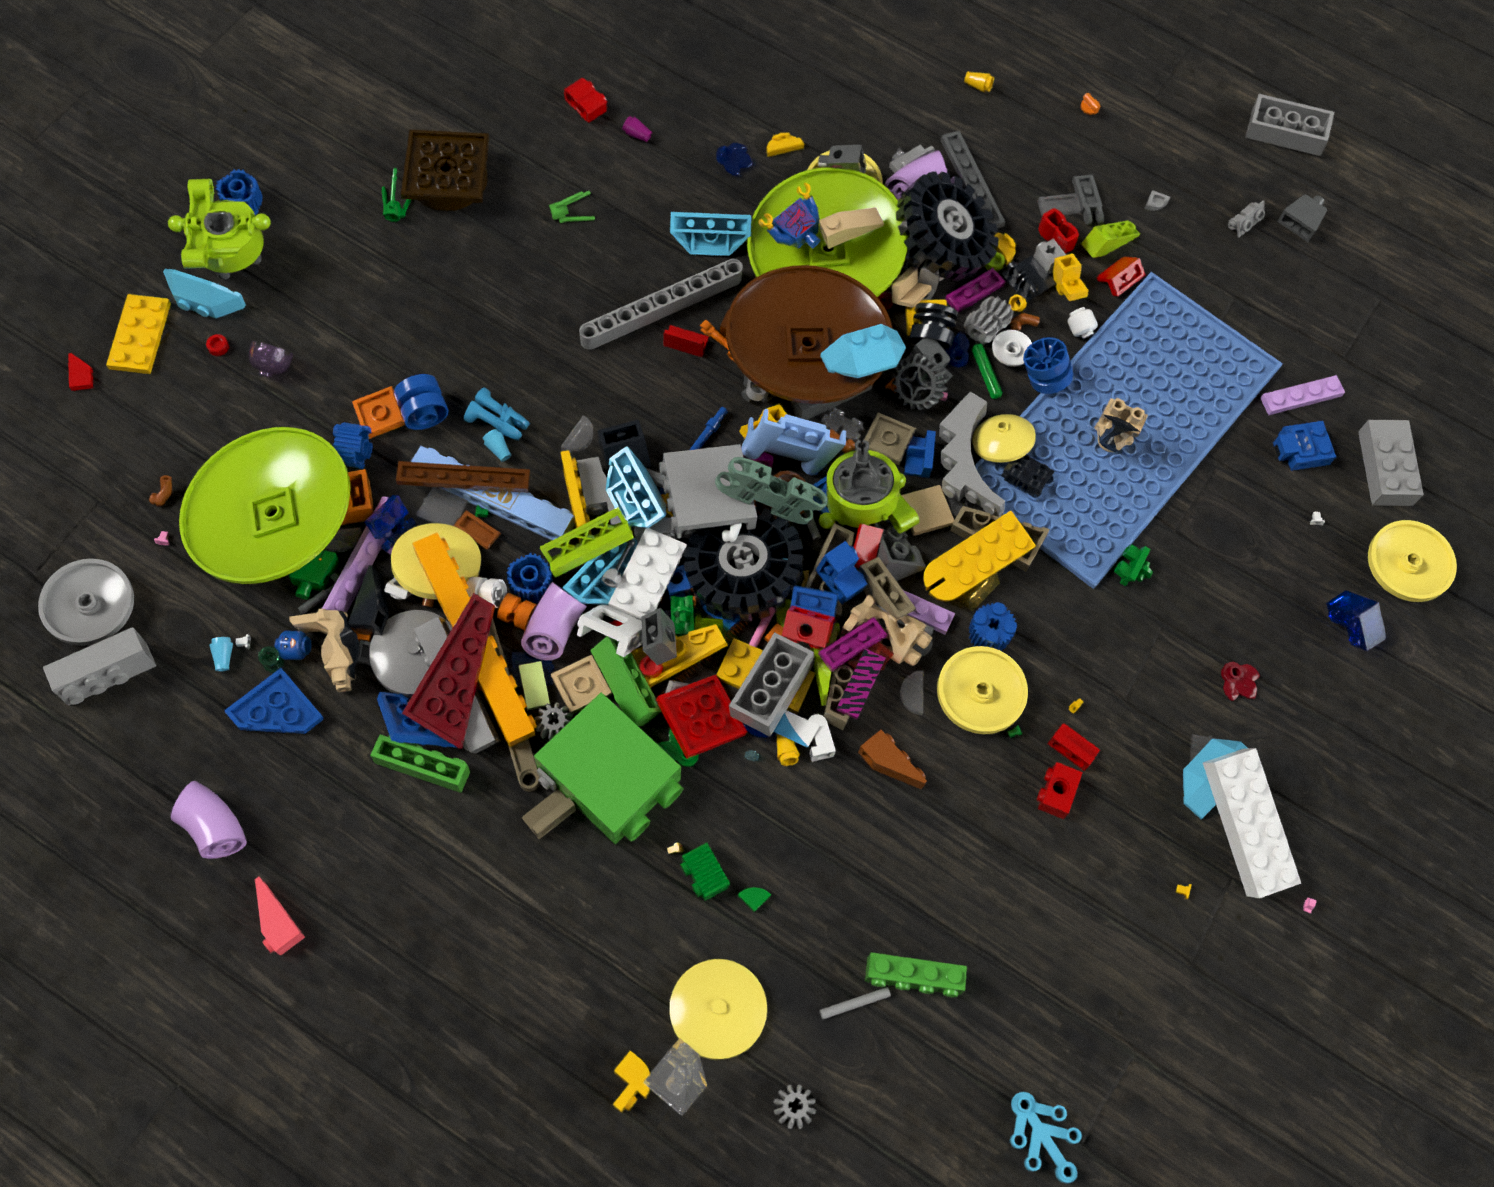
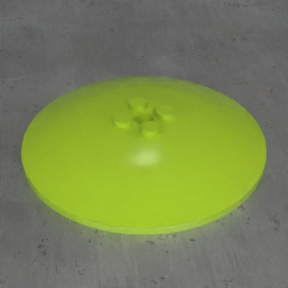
M822 167L800 172L789 177L774 187L764 197L751 219V236L747 237V248L751 267L756 278L766 272L782 267L796 265L819 266L844 273L865 285L876 297L880 296L897 278L908 251L904 241L909 237L900 235L898 226L902 222L896 220V211L900 209L897 207L898 200L882 183L869 175L855 170ZM804 183H808L811 187L809 195L813 196L818 207L820 220L838 212L876 207L884 222V226L836 245L832 251L826 252L823 250L826 243L820 232V224H818L819 232L816 234L820 242L815 248H811L807 243L800 248H795L794 246L777 243L768 233V228L759 225V219L767 223L764 214L769 213L775 219L799 198L803 200L804 197L797 193V187H800L801 191L805 193L806 187Z
M274 427L262 429L230 442L203 464L190 482L184 495L180 509L179 528L187 553L206 573L220 580L238 584L268 582L300 569L319 555L330 543L345 518L350 499V479L346 465L339 453L329 442L315 433L298 428ZM272 510H277L275 515L268 517Z

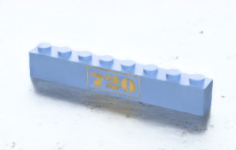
M420 446L411 462L462 465L450 456H442L435 449H427L423 446ZM436 487L475 506L479 505L483 509H488V512L550 540H554L572 531L575 525L574 515L569 510L559 509L544 499L541 501L529 492Z

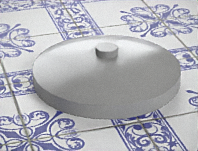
M100 559L74 561L57 570L45 583L38 602L39 616L46 629L62 642L79 646L96 644L112 637L125 625L133 610L134 591L127 576L114 564Z
M424 610L405 611L387 620L382 635L373 636L369 649L370 665L375 677L386 689L395 694L412 697L429 669L424 660L426 654L423 648H420L416 643L415 636L417 634L414 628L441 616ZM446 620V622H447V624H448V626H449V629H450V631H451L452 628H451L449 622Z

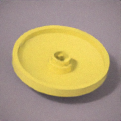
M1402 520L1386 525L1374 536L1368 549L1369 567L1377 582L1390 594L1406 601L1424 602L1437 598L1451 586L1456 576V558L1450 544L1438 531L1421 522Z
M440 523L424 524L408 530L396 541L391 553V568L395 579L404 589L422 598L437 599L412 544L437 532L440 538H445L450 550L447 553L450 558H455L459 569L456 570L459 577L464 576L467 582L469 578L479 576L481 568L479 547L470 535L457 527Z
M976 646L957 652L945 663L938 678L937 695L944 713L954 724L972 733L993 734L1007 729L1020 717L1027 703L1028 685L1022 669L1010 656L994 648Z
M724 959L703 961L687 970L675 985L670 1000V1020L680 1042L694 1054L712 1060L733 1058L748 1050L759 1038L767 1016L766 997L758 979L744 966Z

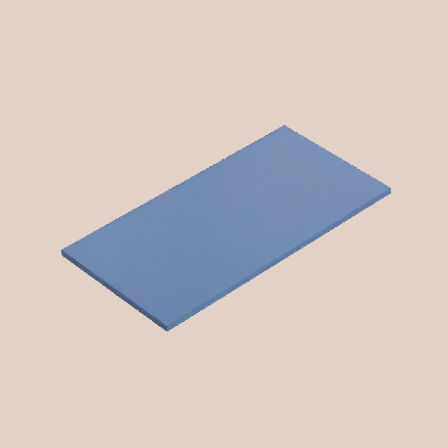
M1152 272L1070 360L1073 369L1071 383L1057 393H1040L1020 415V417L1028 420L1033 425L1036 434L1035 444L1027 454L1055 471L1042 489L1039 497H1032L1024 492L1028 485L1021 491L1022 482L1016 488L1015 485L1018 480H1016L1014 485L1004 481L1001 475L1009 462L997 463L981 458L975 465L987 486L1005 500L1004 513L1001 516L1012 511L1021 523L1026 522L1032 524V526L1050 529L1040 549L1093 589L1123 555L1125 548L1135 541L1282 366L1280 361ZM1110 398L1114 400L1119 398L1127 406L1141 408L1148 415L1140 434L1134 437L1133 444L1125 445L1117 452H1107L1100 447L1097 430L1094 428Z

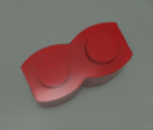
M581 78L564 89L565 100L573 109L577 110L586 122H591L607 111L605 96L602 93H598L590 81Z
M1055 208L1043 214L1038 227L1040 235L1047 241L1054 239L1065 254L1072 251L1079 237L1077 229L1069 222H1066L1065 216Z

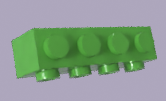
M606 636L590 651L622 712L637 726H644L662 711L632 653L630 652L624 657L616 654L619 641Z
M381 734L370 755L375 764L462 793L470 774L468 765L461 759H451L434 750L431 752L414 743L407 744L391 741L390 736L387 737Z
M870 953L867 957L865 982H871V985L877 987L893 985L899 990L914 988L919 989L921 993L933 994L935 991L942 992L947 997H958V995L965 991L967 966Z

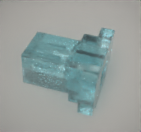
M749 750L745 752L744 758L758 761L759 754L756 751Z

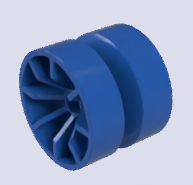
M1042 338L1030 344L1023 355L1024 364L1031 385L1037 392L1043 394L1057 393L1071 383L1073 369L1066 345L1061 340Z
M429 374L414 375L404 379L395 387L394 395L401 409L405 425L413 430L427 429L436 426L447 417L449 411L434 376Z

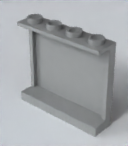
M740 444L663 453V462L659 463L660 474L665 475L663 488L664 493L669 495L667 508L668 512L672 511L671 528L676 530L677 538H681V531L739 523H745L747 530L756 528L757 513L754 500L750 505L722 493L715 485V478L719 473L729 472V462L734 457H743ZM734 463V467L736 470H743L741 465H739L738 463ZM720 478L723 485L730 486L728 480Z

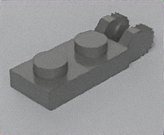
M1093 175L1073 177L1072 182L1081 211L1083 212L1085 224H1092L1091 211H1095L1097 223H1103L1102 202Z

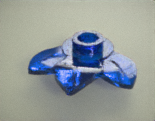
M741 143L721 146L716 151L717 161L724 165L728 173L734 176L739 175L740 168L753 166L752 158L746 153L747 147Z
M961 331L955 336L952 347L950 349H943L950 357L948 364L958 368L965 366L969 360L967 352L969 340ZM958 356L962 358L961 360H955Z

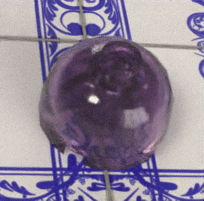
M251 341L248 355L249 362L255 369L259 370V375L271 378L272 375H281L289 369L294 356L293 353L290 352L288 356L285 355L284 349L266 343L255 346L256 341Z

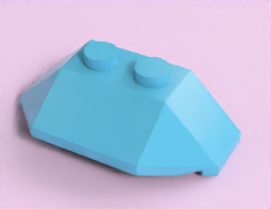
M671 212L670 233L689 254L730 256L751 236V215Z
M164 269L163 271L177 305L183 310H192L204 317L219 318L241 310L246 306L241 293L230 291L228 288L174 269Z
M879 324L842 335L825 349L820 356L829 373L836 372L844 376L860 378L897 367L906 346L896 330Z
M626 446L609 458L610 467L607 474L606 492L614 507L620 508L630 526L650 528L666 516V503L648 470L631 449Z
M633 538L635 545L630 548L619 569L621 577L638 545L635 538ZM625 542L587 561L562 589L583 604L609 605V601L616 588L606 585L602 581V577L608 569H615L627 543Z
M1212 738L1183 769V804L1200 819L1216 805L1203 762L1241 749H1248L1242 742Z

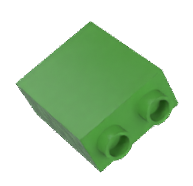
M602 692L534 755L537 769L540 768L556 783V787L563 795L570 798L575 806L614 844L623 836L627 837L631 842L637 839L651 822L645 815L657 803L664 809L667 808L683 791V787L678 783L681 780V766Z

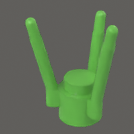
M590 191L579 192L560 202L550 204L549 208L553 220L559 219L560 223L595 220L594 216L565 217V215L569 214L566 205L590 195Z

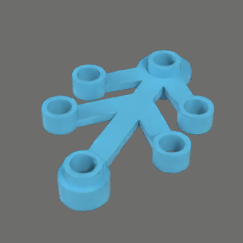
M1027 1092L1017 1093L1011 1101L1012 1110L1017 1117L1014 1134L1010 1138V1143L1016 1149L1023 1148L1026 1145L1027 1139L1024 1135L1027 1120L1032 1127L1028 1157L1024 1162L1026 1169L1037 1171L1041 1167L1039 1152L1042 1142L1057 1166L1055 1170L1057 1179L1062 1183L1073 1182L1077 1177V1169L1073 1163L1066 1162L1050 1136L1065 1139L1068 1143L1075 1144L1081 1140V1132L1077 1128L1065 1129L1041 1123L1036 1114L1051 1116L1054 1121L1059 1122L1066 1118V1109L1061 1105L1051 1107L1036 1103L1034 1097ZM1022 1100H1025L1028 1103V1108L1026 1110L1022 1109L1020 1106V1102ZM1056 1109L1062 1111L1061 1118L1055 1116ZM1070 1131L1076 1133L1077 1138L1075 1141L1070 1139ZM1016 1136H1020L1022 1138V1144L1020 1146L1017 1145L1014 1141ZM1031 1158L1037 1162L1035 1168H1031L1029 1165ZM1065 1167L1070 1168V1177L1064 1175Z

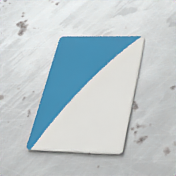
M786 710L773 732L808 747L819 725Z

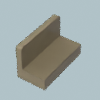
M558 789L522 818L536 837L540 839L574 813L576 808L571 799H567Z

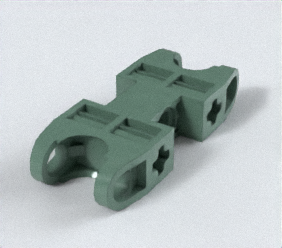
M734 457L728 464L729 472H721L715 478L717 489L727 496L749 505L753 500L772 507L771 514L798 524H807L813 518V511L822 510L828 503L826 494L819 488L795 477L789 482L771 475L772 468L743 457ZM734 463H738L739 465H741L743 470H736L734 467ZM720 478L728 480L730 486L723 485ZM813 496H818L822 504L815 502ZM805 511L808 518H803L800 512Z

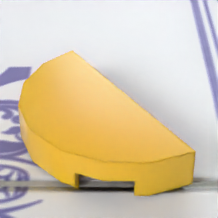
M779 133L773 136L767 145V157L803 149L804 142L799 137L791 136L790 133Z
M997 233L994 236L999 238L998 247L995 250L1004 256L1005 264L1008 265L1015 256L1016 244L1008 234Z

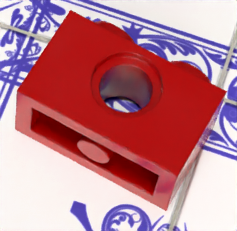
M792 605L787 610L782 636L795 643H800V641L809 643V646L812 648H825L830 641L835 617ZM803 624L810 625L813 632L807 633L803 628Z
M1058 762L1052 768L1048 767L1044 776V780L1047 781L1045 789L1041 788L1037 797V801H1040L1038 809L1064 819L1069 814L1083 772ZM1053 786H1059L1063 794L1056 793Z

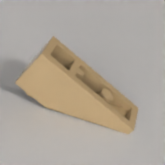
M876 207L838 212L819 220L820 232L828 249L884 226V222Z

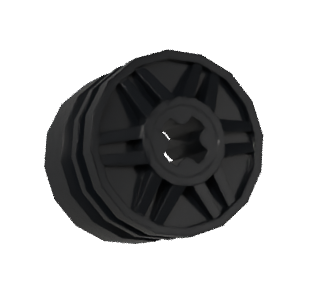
M937 303L916 304L915 312L917 314L914 315L913 320L919 324L912 325L909 341L917 344L923 338L936 339L943 349H950L954 333L949 329L956 326L957 310Z

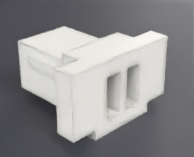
M1320 512L1312 514L1313 519L1310 525L1323 526L1325 520H1322Z
M246 634V637L236 638L237 647L245 646L247 649H250L251 636L249 634Z

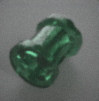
M268 646L259 652L258 659L266 671L274 673L284 665V660L280 657L276 648Z

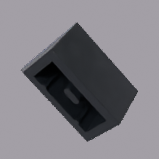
M639 420L597 430L598 443L608 471L610 467L609 458L626 446L631 449L645 468H651L645 437Z

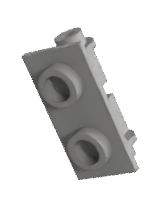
M1265 201L1259 204L1256 202L1250 203L1241 211V215L1237 214L1229 220L1228 227L1231 230H1237V237L1242 236L1263 219L1265 215Z

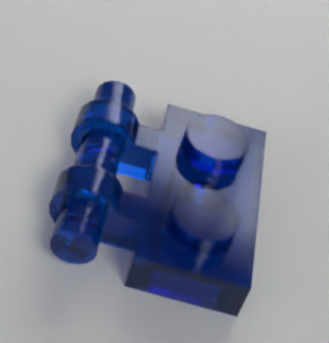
M392 495L365 521L375 539L381 540L384 538L385 542L381 547L386 552L394 547L396 541L416 524L412 518H409L406 522L403 519L408 514V511L398 495ZM396 525L397 530L392 533L391 529Z

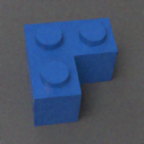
M846 541L825 554L816 568V572L833 593H839L838 600L842 605L862 592L867 585L863 573L857 571L854 567L859 560L858 554L854 547L849 546Z

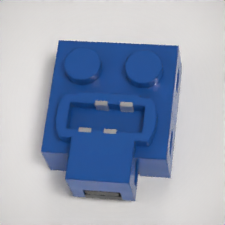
M1323 421L1285 426L1273 442L1279 461L1289 460L1288 464L1291 471L1330 465L1336 458Z

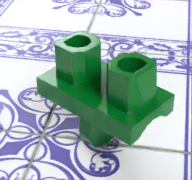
M1132 544L1125 548L1123 556L1129 559L1130 563L1127 564L1121 561L1114 570L1122 578L1120 581L1122 585L1126 586L1129 581L1137 580L1142 582L1143 578H1151L1153 571L1149 568L1150 562L1145 561L1151 549L1146 546L1139 549Z
M670 596L671 620L675 624V636H683L690 631H694L693 596Z

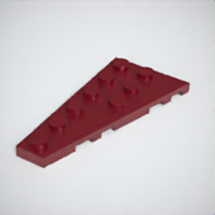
M473 593L402 712L405 716L459 749L463 748L495 609L494 604Z

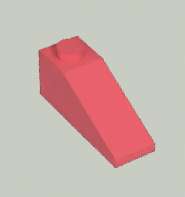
M258 877L255 879L260 925L261 932L266 938L262 942L271 953L275 951L281 956L305 938V936L265 881Z

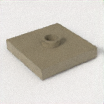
M877 412L864 440L869 442V450L879 452L888 457L893 463L899 465L916 428Z

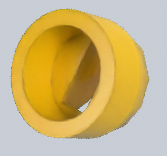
M1014 295L1009 300L1013 311L1021 312L1026 308L1027 302L1023 296Z

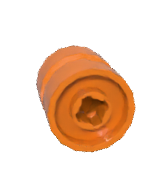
M508 593L500 604L497 619L508 624L514 622L515 627L525 631L537 604L528 600L522 602L521 597Z

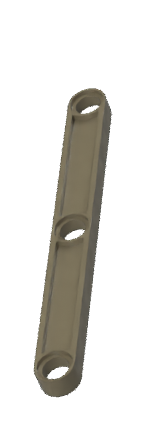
M492 618L488 636L493 635L498 646L495 648L498 656L502 655L504 657ZM506 667L504 669L509 676L508 668ZM527 739L509 747L519 784L524 791L530 792L536 790L540 783L538 782L539 775L537 774V767L530 743ZM529 774L536 778L535 783L531 786L523 783V778Z

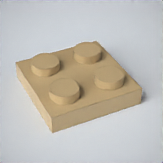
M592 655L551 674L563 701L572 715L583 710L601 692L607 698L612 696V692Z

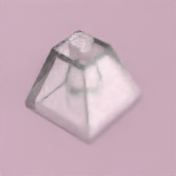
M681 1038L671 1047L644 1081L647 1087L681 1116L707 1087L700 1055Z

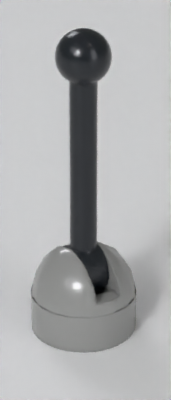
M634 539L626 542L627 546L615 569H608L604 573L602 581L606 585L613 588L618 587L621 581L619 569L630 548L635 545Z

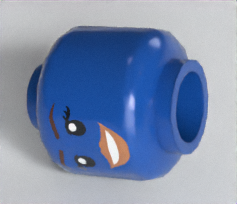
M283 631L275 641V650L284 660H302L311 651V639L303 631Z

